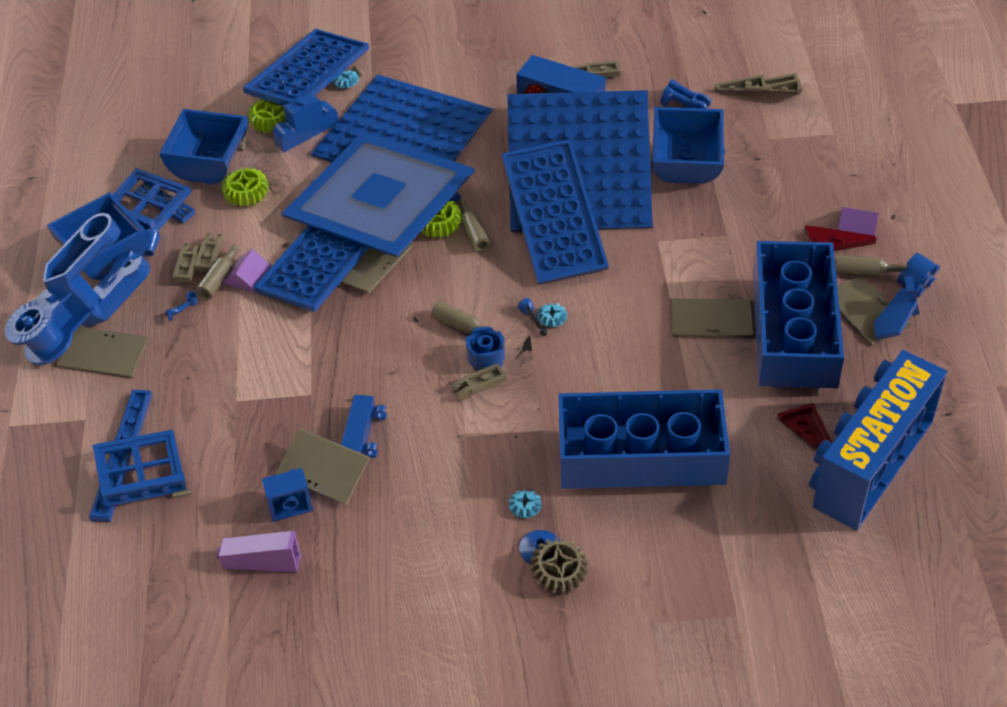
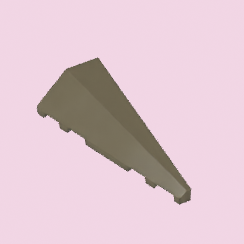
M796 73L764 79L762 74L714 84L715 90L802 92V86Z

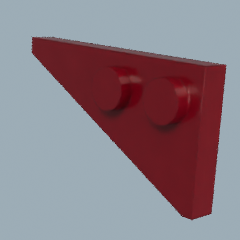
M809 225L804 226V232L809 242L833 243L834 251L876 244L877 240L874 235Z
M814 403L777 413L778 421L816 451L825 439L832 442Z

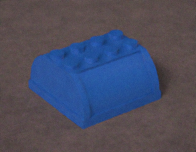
M654 107V173L668 183L705 184L716 179L724 168V109Z
M182 109L159 153L160 158L167 169L182 180L217 184L226 176L237 147L247 133V116Z
M110 192L47 224L51 235L63 246L92 216L106 213L112 217L120 229L118 239L110 247L102 250L83 270L89 277L96 280H103L112 270L113 263L121 254L131 250L143 256L147 247L146 229Z

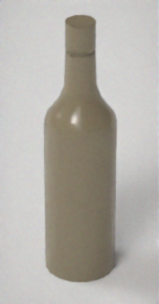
M464 199L458 200V205L462 211L461 223L474 250L477 252L487 250L491 242L477 214L468 209Z
M234 244L224 257L216 259L196 288V292L201 298L210 300L232 269L231 262L239 250L238 245Z
M836 255L835 258L836 273L880 276L885 272H901L902 269L905 270L907 267L906 265L889 264L877 257Z
M438 301L432 309V318L466 334L471 335L474 329L483 327L476 317L442 301Z

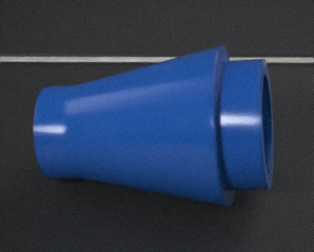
M150 228L146 229L147 247L144 254L147 256L154 255V251L161 238L158 230Z

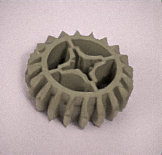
M555 537L553 542L547 539L545 545L540 543L538 549L533 551L534 556L531 557L530 561L532 564L530 571L534 572L532 575L533 579H538V586L545 584V591L552 588L553 594L556 593V590H560L562 595L565 593V589L571 593L573 586L576 588L580 587V582L585 580V575L588 572L586 567L588 560L584 559L586 556L585 552H580V545L574 547L573 540L566 543L565 537L562 539V542L558 541L557 537ZM554 554L553 558L543 562L547 556ZM557 559H558V563H559V564L561 565V567H562V568H561V572H560V567L557 566ZM576 569L572 575L564 578L565 573Z

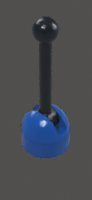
M530 298L522 299L517 305L518 309L523 314H529L539 328L540 334L546 336L547 330L543 329L532 313L534 309Z

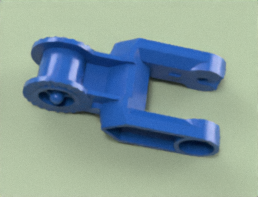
M100 213L92 216L46 263L43 277L46 289L35 300L27 302L19 309H16L10 319H8L5 325L6 338L14 345H26L25 356L32 364L40 366L57 360L71 345L73 333L80 325L90 327L107 321L148 276L150 272L149 262L143 256L131 250L121 254L115 260L112 270L94 289L80 275L89 263L102 250L114 244L120 235L119 227L109 214Z

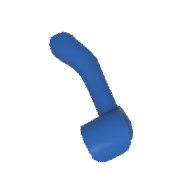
M194 291L187 293V301L165 311L169 321H172V315L178 314L188 306H195L198 303Z

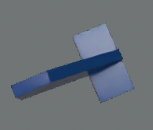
M912 276L904 277L906 288L899 290L874 322L877 340L899 336L911 315L920 314Z

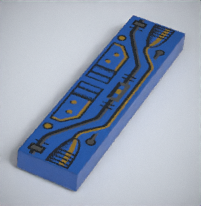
M145 182L135 189L134 193L144 197L154 185ZM160 189L151 200L167 205L173 199V196ZM182 203L171 217L181 223H185L196 213L195 209Z

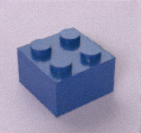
M302 468L262 479L273 522L313 511L308 485Z

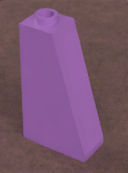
M295 531L224 538L221 547L217 549V559H220L222 568L297 573L301 556Z

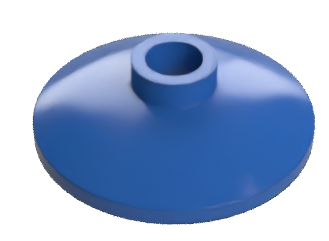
M535 530L526 534L519 546L521 557L525 562L532 565L530 561L531 557L534 556L533 551L538 549L539 545L537 544L542 543L545 545L547 539L553 542L557 536L546 530ZM554 554L547 556L543 562L553 558Z

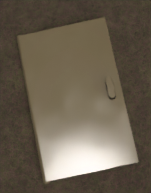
M410 243L398 257L369 248L340 283L369 294L413 247Z
M863 275L837 286L840 313L871 346L884 340L876 339L874 322L888 306L889 302ZM907 322L903 331L911 327L909 322Z
M671 298L672 335L674 337H753L750 299Z
M78 327L73 333L71 345L60 356L57 366L133 378L149 338L146 336Z
M298 428L275 474L278 475L293 469L302 468L308 489L347 505L370 457Z

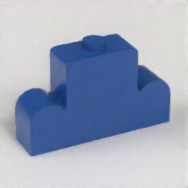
M311 92L284 105L286 123L281 122L274 127L273 137L275 145L283 152H286L328 130L339 121L337 110L328 102L320 101Z

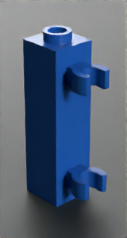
M354 395L341 445L367 455L370 458H376L378 450H376L377 443H367L373 417L378 420H386V406H375L374 396Z

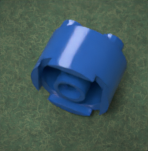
M916 253L906 263L908 265L906 269H902L897 283L906 288L904 277L912 276L916 296L920 298L925 292V287H931L936 280L933 276L938 273L941 266L924 255Z
M484 326L474 329L469 337L467 336V360L475 371L496 363L502 367L505 359L504 336L499 330L497 332L492 327Z

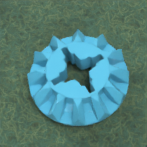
M343 71L333 80V83L338 88H350L358 83L359 77L355 71Z
M552 303L549 305L543 304V307L538 309L537 318L544 326L557 327L566 321L567 312L565 307H560L559 303L556 305ZM550 312H554V318H552Z
M527 489L524 491L517 490L515 494H511L508 501L510 511L520 518L535 516L542 506L540 495H537L534 490L532 492ZM524 499L528 501L525 508L522 503Z

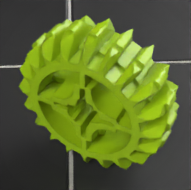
M258 99V102H253V106H250L248 111L249 122L253 128L257 129L258 132L263 131L264 134L266 132L271 134L278 123H286L284 105H279L275 102Z
M241 167V170L235 169L233 173L229 172V175L224 177L221 190L229 204H234V206L240 205L241 207L247 205L249 207L250 204L256 205V202H261L262 198H266L269 185L265 174L261 173V170L250 169L249 167L243 169Z
M448 201L420 232L421 235L425 234L426 237L432 236L433 239L440 237L441 239L442 236L448 237L449 233L454 234V231L458 230V227L461 225V212L458 205L454 201Z

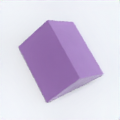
M842 207L838 230L875 235L879 213Z
M251 249L238 258L223 284L256 293L254 286L272 266L254 249Z

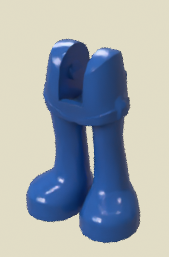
M673 79L665 87L660 99V105L667 106L670 101L679 102L688 108L707 109L711 105L709 97L700 92H693Z

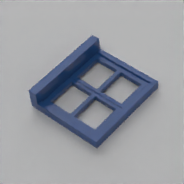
M135 168L114 192L113 196L119 202L125 195L140 200L132 211H128L145 229L152 228L159 231L190 195L191 189L185 185ZM138 180L154 185L144 197L129 192ZM161 188L177 193L167 205L151 200ZM147 204L163 209L155 220L139 214Z
M173 429L92 445L104 507L186 490L185 477ZM166 443L169 458L142 463L140 447ZM132 449L134 465L107 469L105 454ZM170 463L172 475L145 480L144 468ZM136 470L138 482L111 487L109 475Z

